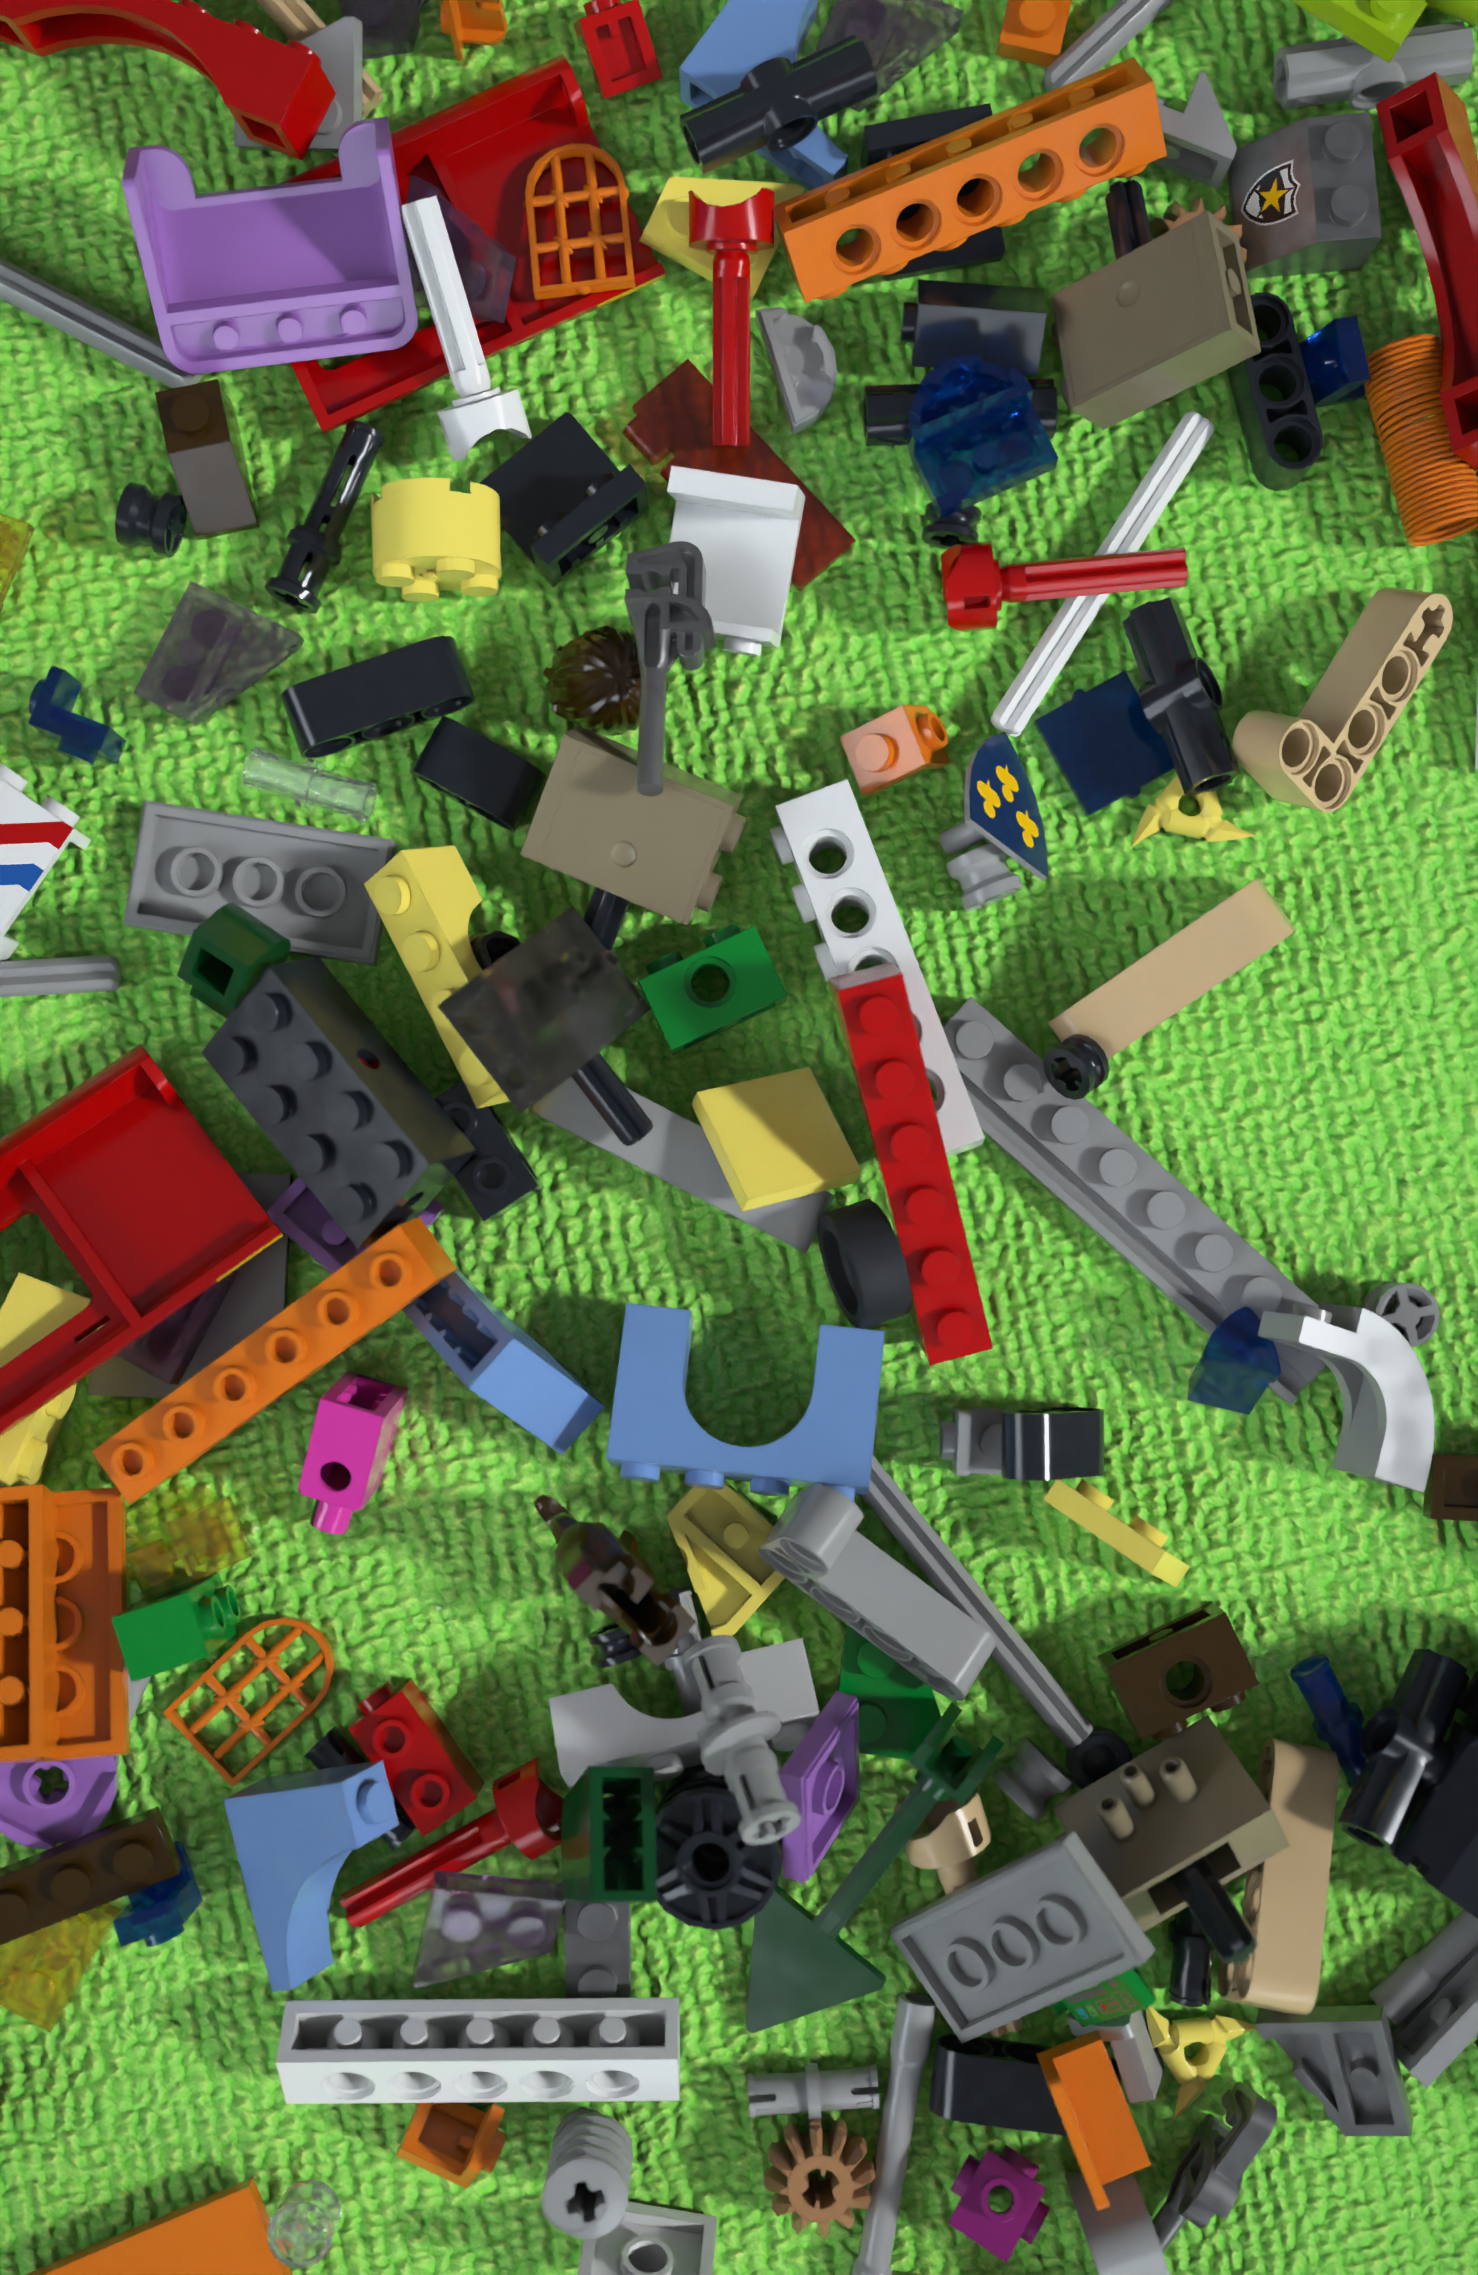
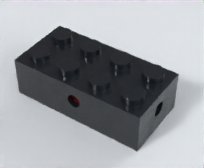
M319 957L268 965L201 1052L357 1249L375 1243L398 1225L417 1218L476 1151L471 1142Z

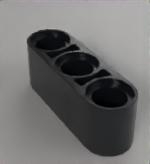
M1260 292L1250 295L1256 326L1265 331L1268 340L1259 341L1260 353L1228 368L1227 373L1252 471L1256 479L1264 487L1274 491H1284L1295 487L1319 458L1323 448V435L1292 314L1287 303L1279 296L1269 292ZM1269 384L1275 386L1281 391L1284 401L1274 402L1267 399L1262 394L1259 385ZM1284 443L1291 446L1296 451L1299 462L1283 460L1277 454L1274 444Z
M439 636L300 682L286 689L281 694V699L301 757L314 759L332 755L449 715L469 706L474 701L475 696L455 639L451 636Z
M956 2034L942 2035L937 2038L928 2106L933 2113L957 2122L1068 2136L1037 2057L1038 2053L1053 2048L1052 2046L976 2037L961 2043ZM1109 2057L1121 2087L1122 2078L1116 2059Z

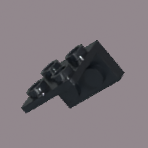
M990 103L864 126L860 157L861 169L992 116ZM980 178L966 182L959 190L957 196H965L974 191L980 182ZM914 203L905 207L900 212L897 220L902 221L911 218L916 214L921 204ZM993 226L971 235L962 245L948 251L934 250L912 259L900 271L884 275L882 278L885 281H893L1001 261L1005 253L1001 227Z
M571 413L561 415L479 483L492 488L498 493L500 498V526L553 588L649 509L645 481L630 464L620 471Z

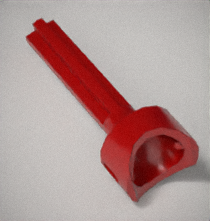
M761 188L756 195L738 204L723 207L706 204L691 190L689 191V247L715 255L713 259V447H750V260L748 255L774 247V191Z
M990 541L957 544L941 554L943 599L947 602L948 626L962 632L996 629L997 611L1001 610L1002 601L1016 603L1182 587L1186 585L1188 577L1184 547L1013 563L999 567L998 558L993 559Z
M539 1756L494 1780L492 1791L496 1809L483 1814L474 1821L343 1893L340 1896V1904L347 1911L346 1920L353 1928L357 1925L361 1928L512 1843L515 1844L525 1857L531 1860L561 1845V1808L563 1798L552 1791L540 1779Z

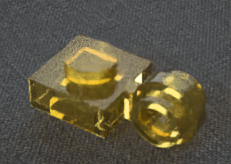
M229 1494L168 1521L166 1526L175 1546L167 1549L163 1539L160 1538L126 1554L130 1566L126 1567V1573L129 1581L136 1579L140 1590H143L176 1575L177 1571L173 1562L181 1559L192 1583L249 1558L255 1552Z

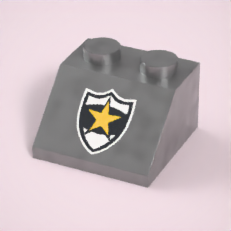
M1369 112L1306 117L1237 149L1227 175L1232 225L1242 224L1243 234L1239 242L1241 247L1247 249V259L1244 263L1247 279L1351 271L1362 268L1382 237Z

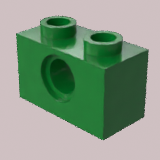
M737 923L726 926L703 939L706 949L683 959L680 951H675L651 962L645 967L649 976L638 980L672 1055L787 1001L788 994L755 925L742 932ZM705 970L721 972L729 982V989L725 996L714 1002H706L699 999L692 990L693 981L699 973Z
M218 1572L146 1596L113 1616L111 1620L131 1682L209 1657L238 1634L235 1624L240 1622L241 1613L234 1590L230 1585L223 1586Z

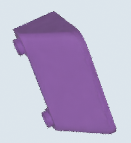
M388 117L360 120L350 125L344 131L338 148L342 177L196 194L188 164L173 149L162 145L139 146L128 149L122 176V187L161 345L166 357L175 367L191 374H204L394 350L404 346L412 339L417 329L418 315L404 220L399 207L401 206Z

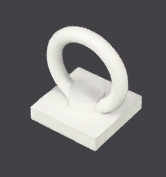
M628 2201L624 2218L613 2231L600 2238L583 2239L577 2275H712L717 2216Z

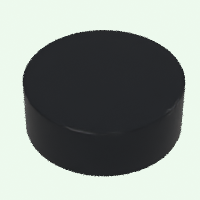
M1093 1726L1091 1734L1082 1743L1066 1750L1068 1772L1080 1789H1084L1133 1760L1131 1751L1124 1740L1115 1731L1101 1726Z

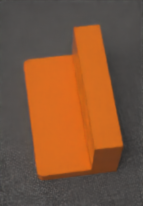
M1095 2030L1038 2053L1037 2057L1097 2211L1110 2206L1102 2185L1151 2166V2163L1098 2030Z

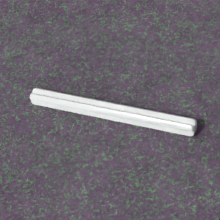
M1194 411L1185 413L1094 556L1138 551L1214 432V425L1210 420ZM1110 593L1067 597L993 712L991 723L998 730L1005 732L1011 737L1020 735Z

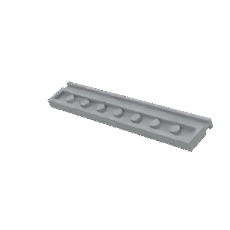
M970 997L945 1024L943 1030L983 1134L1284 1403L1292 1405L1298 1398L1296 1396L1307 1383H1311L1326 1364L1313 1354L1257 1336L1263 1311L1291 1314L1293 1304H1301L1318 1309L1319 1306L1085 1097L1073 1100L1058 1093L1045 1075L1044 1061L975 999Z

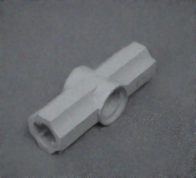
M1463 21L1412 28L1390 63L1346 35H1343L1341 39L1280 47L1274 57L1272 84L1275 102H1279L1282 110L1348 100L1349 105L1353 109L1371 110L1376 108L1375 104L1434 72L1448 86L1463 84L1472 73V58L1475 50L1472 29L1467 28Z

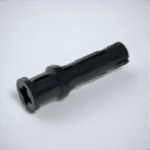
M356 420L347 423L346 431L322 479L321 486L304 524L296 525L294 529L289 531L286 538L287 543L290 545L277 576L268 578L265 585L266 591L273 597L307 613L315 614L321 606L317 596L330 567L339 565L342 558V547L338 541L360 496L361 489L373 465L376 454L385 440L383 435L376 429ZM349 465L353 466L336 506H331ZM322 524L327 525L324 533L319 531ZM308 562L310 565L303 580L299 581L300 572L304 564Z

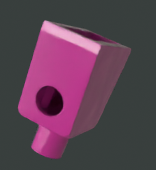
M347 1371L320 1398L298 1487V1492L302 1495L316 1499L310 1519V1524L314 1528L331 1534L346 1533L353 1510H362L376 1492L382 1479L408 1388Z

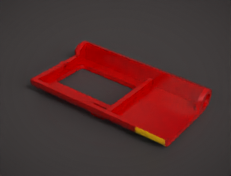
M564 55L553 58L390 133L401 205L437 196L445 226L479 295L478 301L470 307V311L485 360L666 277V271L662 263H658L651 248L639 241L643 232L627 201L636 288L535 300L527 212L524 209L527 176L536 161L554 148L567 144H590L602 149L589 124L586 104L577 79ZM339 157L279 184L342 177ZM571 157L562 160L563 193L584 190L583 186L587 185L585 158ZM595 160L597 188L618 186L616 177L605 164ZM551 167L543 172L536 183L534 196L549 195V190L553 189ZM620 196L602 198L603 203H599L602 235L623 232ZM589 200L568 203L569 207L565 208L568 239L588 237L587 233L591 231ZM555 205L534 207L537 243L554 241L553 237L557 236ZM624 243L607 245V250H603L606 278L627 275ZM593 247L572 249L573 254L569 255L571 281L578 282L596 279ZM559 251L538 254L541 286L562 284ZM435 324L415 332L412 339L398 349L371 352L334 370L323 369L318 364L317 359L291 363L323 434L450 376Z
M141 1044L0 1138V1231L26 1214L38 1215L92 1293V1301L87 1308L0 1368V1436L283 1236Z

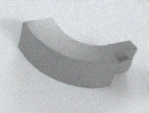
M1320 1303L1318 1309L1306 1305L1293 1304L1291 1314L1263 1311L1257 1336L1315 1355L1331 1369L1338 1381L1343 1399L1344 1414L1332 1468L1380 1483L1424 1492L1434 1449L1435 1416L1433 1400L1424 1369L1413 1348L1403 1335L1387 1320L1376 1313L1360 1307Z

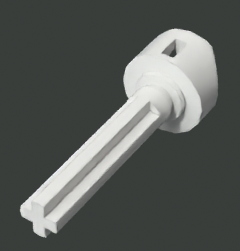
M437 196L399 206L453 386L460 396L452 400L453 405L437 411L452 461L465 459L473 445L481 437L494 430L500 429L510 432L517 438H532L518 388L503 391L500 390L499 386L490 388L491 378Z

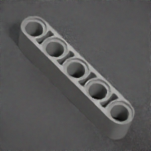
M566 1069L539 1089L528 1111L805 1253L817 1233L819 1217L828 1211L835 1197L827 1191H822L741 1211L701 1126L627 1089L652 1121L653 1128L634 1145L626 1146L622 1144Z

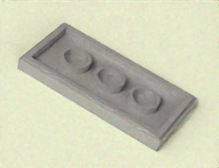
M144 800L123 924L131 928L191 937L193 930L218 909L228 903H235L288 938L291 943L289 953L377 966L384 923L364 883L395 856L397 843L393 839Z
M1075 1831L900 1918L887 1931L961 2043H965L1141 1965L1155 1951V1948Z

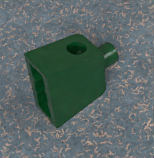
M589 1766L563 1799L561 1808L563 1899L585 1903L657 1902L654 1768ZM603 1794H613L611 1797L603 1798Z

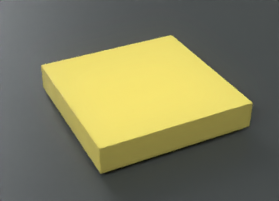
M810 1067L696 1092L691 1105L741 1211L856 1183L862 1172Z

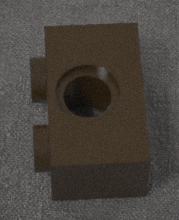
M1213 1602L1097 1656L1129 1725L1141 1740L1152 1736L1154 1740L1171 1737L1188 1726L1187 1718L1210 1708L1211 1712H1221L1230 1709L1245 1700L1247 1697L1246 1690L1259 1684L1226 1612ZM1178 1662H1192L1194 1675L1191 1682L1179 1690L1168 1689L1166 1686L1168 1670Z

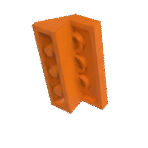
M43 1484L0 1488V1764L65 1761L130 1754L128 1670L111 1620L113 1616L127 1608L125 1498L117 1487L53 1492Z

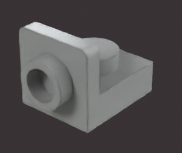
M953 1406L952 1421L941 1422L940 1459L950 1460V1470L955 1476H969V1473L1001 1475L1002 1411L1018 1409Z

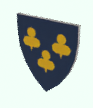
M1003 732L985 739L972 753L965 773L964 821L941 832L939 836L940 843L947 854L953 855L986 838L1043 881L1048 878L1047 849L1043 822L1024 766L1009 737Z

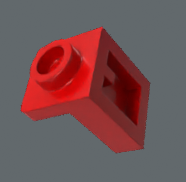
M593 0L583 5L587 17L579 19L573 26L577 38H582L601 100L663 78L639 0H632L623 4L621 0Z

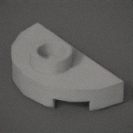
M782 307L757 309L755 319L792 434L795 435L815 424L830 405L837 380L835 350L824 330L817 324L813 326L806 319L789 314L788 309Z

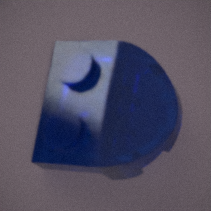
M964 355L939 364L920 383L919 391L909 411L908 450L913 466L939 520L1056 469L1058 462L1057 453L1031 403L1034 390L1028 380L1012 366L1009 370H1006L997 365L982 362L980 355Z

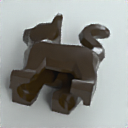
M542 1494L537 1497L534 1502L535 1508L549 1525V1529L552 1531L557 1543L555 1549L557 1571L568 1582V1586L594 1612L599 1608L606 1616L620 1625L630 1635L631 1642L658 1667L679 1647L677 1642L696 1621L655 1579L652 1569L638 1552V1543L635 1536L630 1532L624 1530L618 1538L603 1522L577 1521L567 1509L551 1496Z

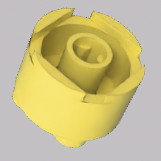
M425 477L387 483L381 486V498L374 493L372 494L373 576L376 578L377 584L401 588L403 600L420 603L438 600L440 598L439 591L460 590L464 595L475 597L497 594L498 579L502 575L500 498L495 490L486 485L470 481V494L450 491V478Z

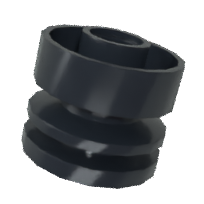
M703 1764L684 1768V1772L680 1776L672 1779L655 1811L657 1902L665 1912L688 1926L719 1930L742 1925L764 1909L777 1887L779 1875L781 1874L783 1863L782 1838L760 1845L744 1842L739 1831V1824L743 1818L734 1793L729 1790L724 1775L715 1776L706 1771Z

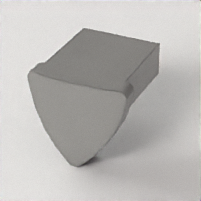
M1145 2009L1083 2028L1071 2012L1066 2015L1072 2035L1080 2037L1098 2030L1102 2041H1110L1130 2104L1155 2100L1164 2073V2066L1158 2048L1154 2049Z

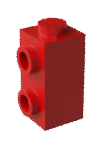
M412 1678L396 1689L388 1680L357 1703L362 1713L349 1727V1731L371 1762L383 1760L390 1790L423 1837L478 1798L484 1781Z

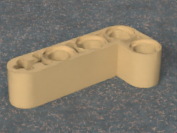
M1384 587L1377 591L1368 602L1298 717L1263 710H1253L1240 720L1234 732L1232 743L1234 756L1238 763L1277 801L1321 812H1334L1341 808L1445 643L1451 631L1453 621L1452 606L1448 598L1439 593Z
M1258 877L1049 1021L1048 1024L1061 1043L1071 1035H1086L1100 1045L1109 1059L1291 935L1295 928Z
M1268 1738L1262 1748L1256 1786L1272 1807L1290 1846L1247 1871L1242 1917L1255 1935L1257 1947L1249 1954L1250 1959L1243 1964L1238 1962L1226 1964L1220 1960L1218 1991L1220 1998L1223 2000L1290 2014L1307 2015L1314 2007L1320 1979L1339 1779L1338 1757L1334 1751L1274 1738Z

